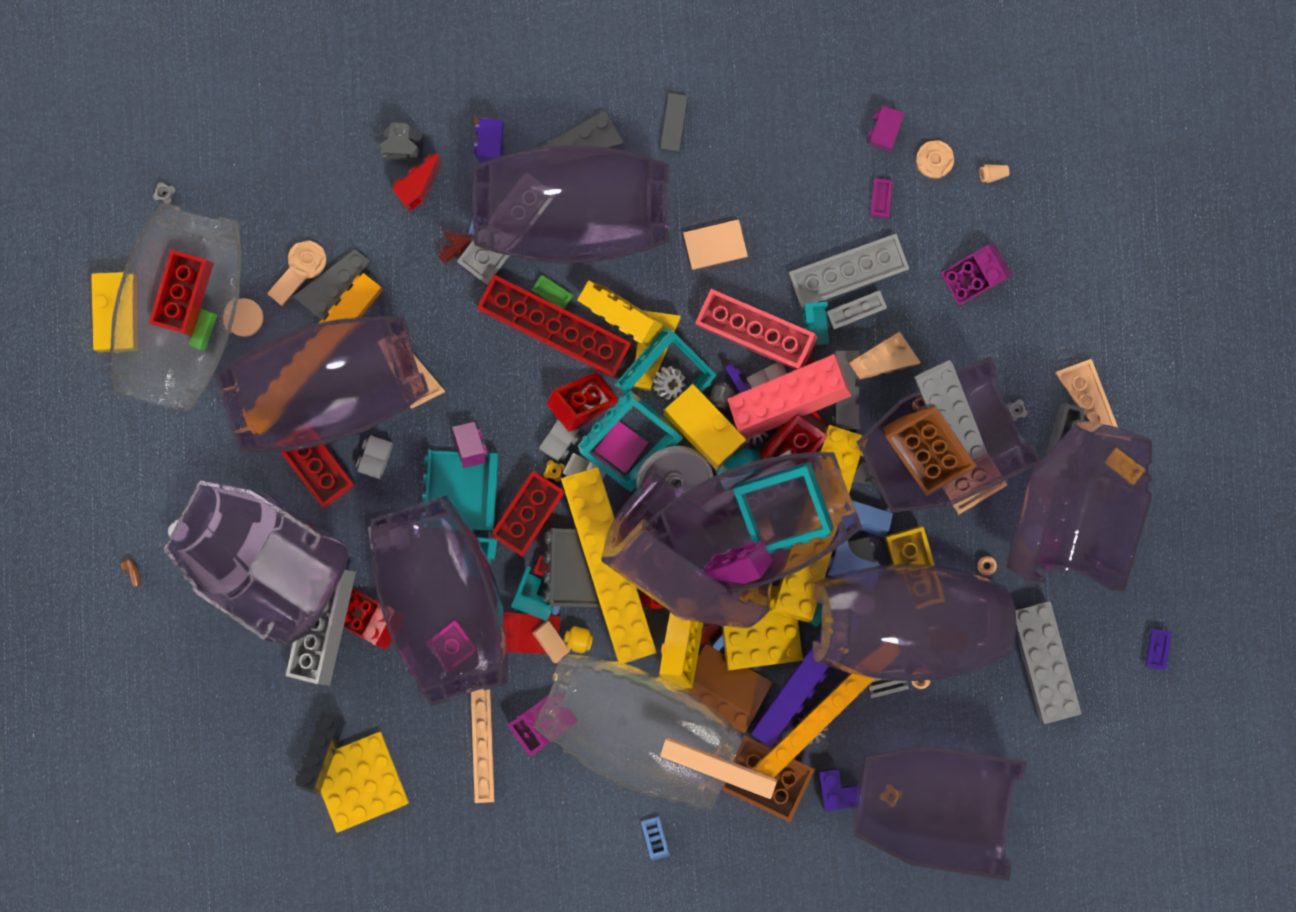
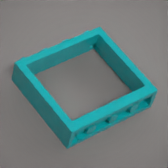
M664 327L614 386L626 395L670 343L701 372L692 383L701 393L706 387L711 385L710 382L716 377V374L672 330ZM653 422L660 430L666 432L664 429H662L660 426H658L655 422Z
M629 390L624 397H620L618 403L606 412L605 417L600 422L595 423L592 431L587 436L582 437L583 440L578 444V447L584 457L632 492L637 487V476L644 462L657 451L676 446L683 439V436L671 422ZM634 406L664 429L667 434L626 476H623L591 450Z
M811 462L742 482L733 488L751 540L756 543L762 539L745 493L804 476L822 527L765 544L769 554L774 553L775 549H789L793 547V544L799 542L801 545L812 541L811 539L816 537L819 539L830 536L829 533L834 529Z

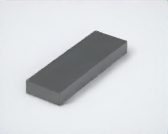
M669 93L660 150L679 153L688 96Z

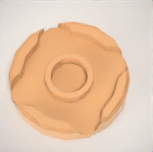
M942 141L926 142L920 147L916 155L918 170L929 178L938 179L944 177L951 171L954 165L952 149Z
M299 242L290 249L288 265L297 276L313 278L324 270L326 255L323 248L315 242Z
M244 298L230 304L226 310L225 321L229 330L234 334L248 337L260 330L263 325L264 315L257 303Z

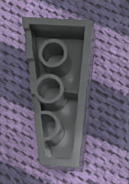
M835 351L834 355L841 364L852 396L831 404V408H834V415H831V426L847 431H858V376L849 363L859 357V351Z
M1067 403L1059 405L1039 478L1071 488H1082L1081 458L1083 452L1082 434H1084L1085 409Z

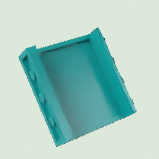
M428 450V454H425L424 459L427 473H424L423 485H426V492L422 494V504H425V512H421V523H424V527L493 531L495 529L499 454L490 453L485 455L484 464L462 468L458 452Z

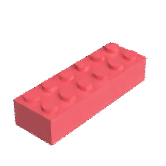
M713 289L710 290L695 322L699 328L795 370L805 367L818 339L817 335L813 332Z
M833 354L730 397L728 402L738 432L745 439H749L788 423L796 415L800 417L852 395L841 364Z

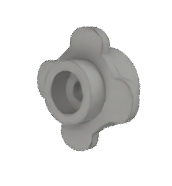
M160 182L157 184L153 197L155 200H162L165 204H169L172 201L171 197L175 193V188Z
M1020 399L1015 403H1008L1005 407L1010 414L1009 419L1011 421L1027 416V411L1023 405L1024 402Z

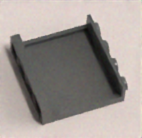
M548 529V532L545 534V543L548 544V548L544 556L545 563H547L544 582L547 583V588L544 591L543 599L546 605L601 607L577 529Z

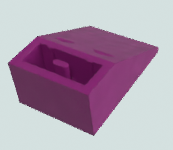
M995 243L983 247L941 272L943 279L959 306L1013 276Z
M762 540L756 543L751 541L742 548L734 547L723 555L722 553L714 555L711 558V562L704 567L705 569L700 576L706 579L745 584L761 578L773 559Z
M555 690L508 724V727L531 757L576 724L578 720Z

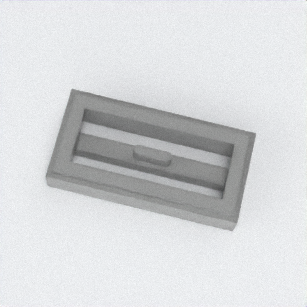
M901 670L876 677L872 682L901 675L902 679L874 686L870 683L868 688L871 698L909 689L905 671ZM903 682V686L877 693H874L873 691L875 689Z

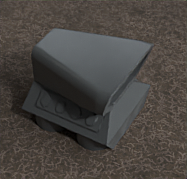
M391 123L384 132L386 140L379 144L382 158L399 161H419L421 153L416 143L422 140V133L407 123Z

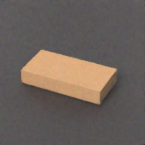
M289 268L267 294L283 307L307 278L297 276Z
M545 621L533 632V635L553 663L559 662L570 652L549 621Z

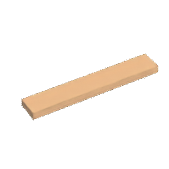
M471 686L475 803L495 802L490 686Z
M669 737L666 738L660 755L663 758L771 799L778 779Z

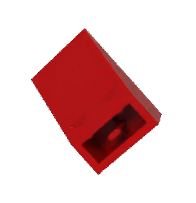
M438 153L424 159L425 163L420 167H413L408 172L409 175L404 179L401 177L393 184L392 190L409 213L422 204L429 193L442 164Z
M352 588L344 628L368 642L387 650L405 615Z

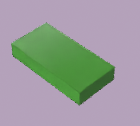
M544 275L540 276L531 290L544 300L564 310L574 296Z
M201 309L189 346L202 351L206 350L217 319L216 314Z

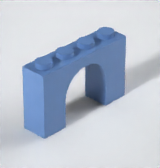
M849 500L844 509L833 547V554L828 564L829 570L827 575L872 589L877 582L881 565L857 557L849 548L848 535L854 531H865L884 537L889 531L893 513Z

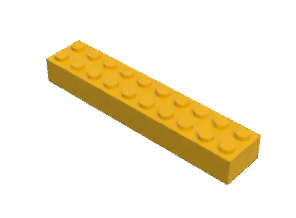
M828 425L824 430L828 437L819 447L813 470L834 529L829 533L830 536L819 539L816 537L811 539V542L803 545L799 542L793 544V547L789 549L771 610L807 623L812 621L865 441V436ZM809 491L806 492L793 536L822 527Z
M596 467L561 478L619 665L655 654V646L599 468Z

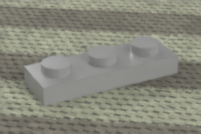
M879 290L826 313L833 330L885 310L887 306Z

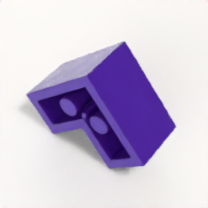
M480 118L479 123H476L475 135H478V142H474V154L478 158L479 163L502 165L504 147L502 143L503 120Z
M839 769L818 771L825 811L864 805L862 790L859 784L841 787Z

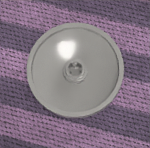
M672 446L657 451L644 462L637 476V492L641 502L651 513L663 518L687 516L688 513L685 505L710 495L713 487V473L708 461L698 451L685 446Z

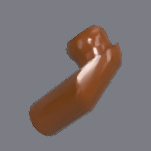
M130 559L122 561L121 568L123 571H129L132 586L141 585L139 570L134 562Z

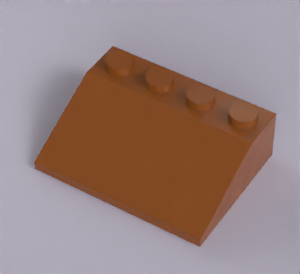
M936 406L900 417L884 427L885 437L926 496L977 467Z
M705 644L697 658L693 688H680L677 694L745 733L773 682L749 668L727 670L725 654Z
M744 736L731 762L752 769L772 749ZM792 759L774 777L778 781L771 799L725 781L721 782L719 789L791 822L815 769Z

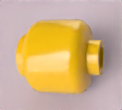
M573 626L570 631L565 632L563 642L567 643L568 650L583 654L586 650H590L593 635L590 634L588 629Z

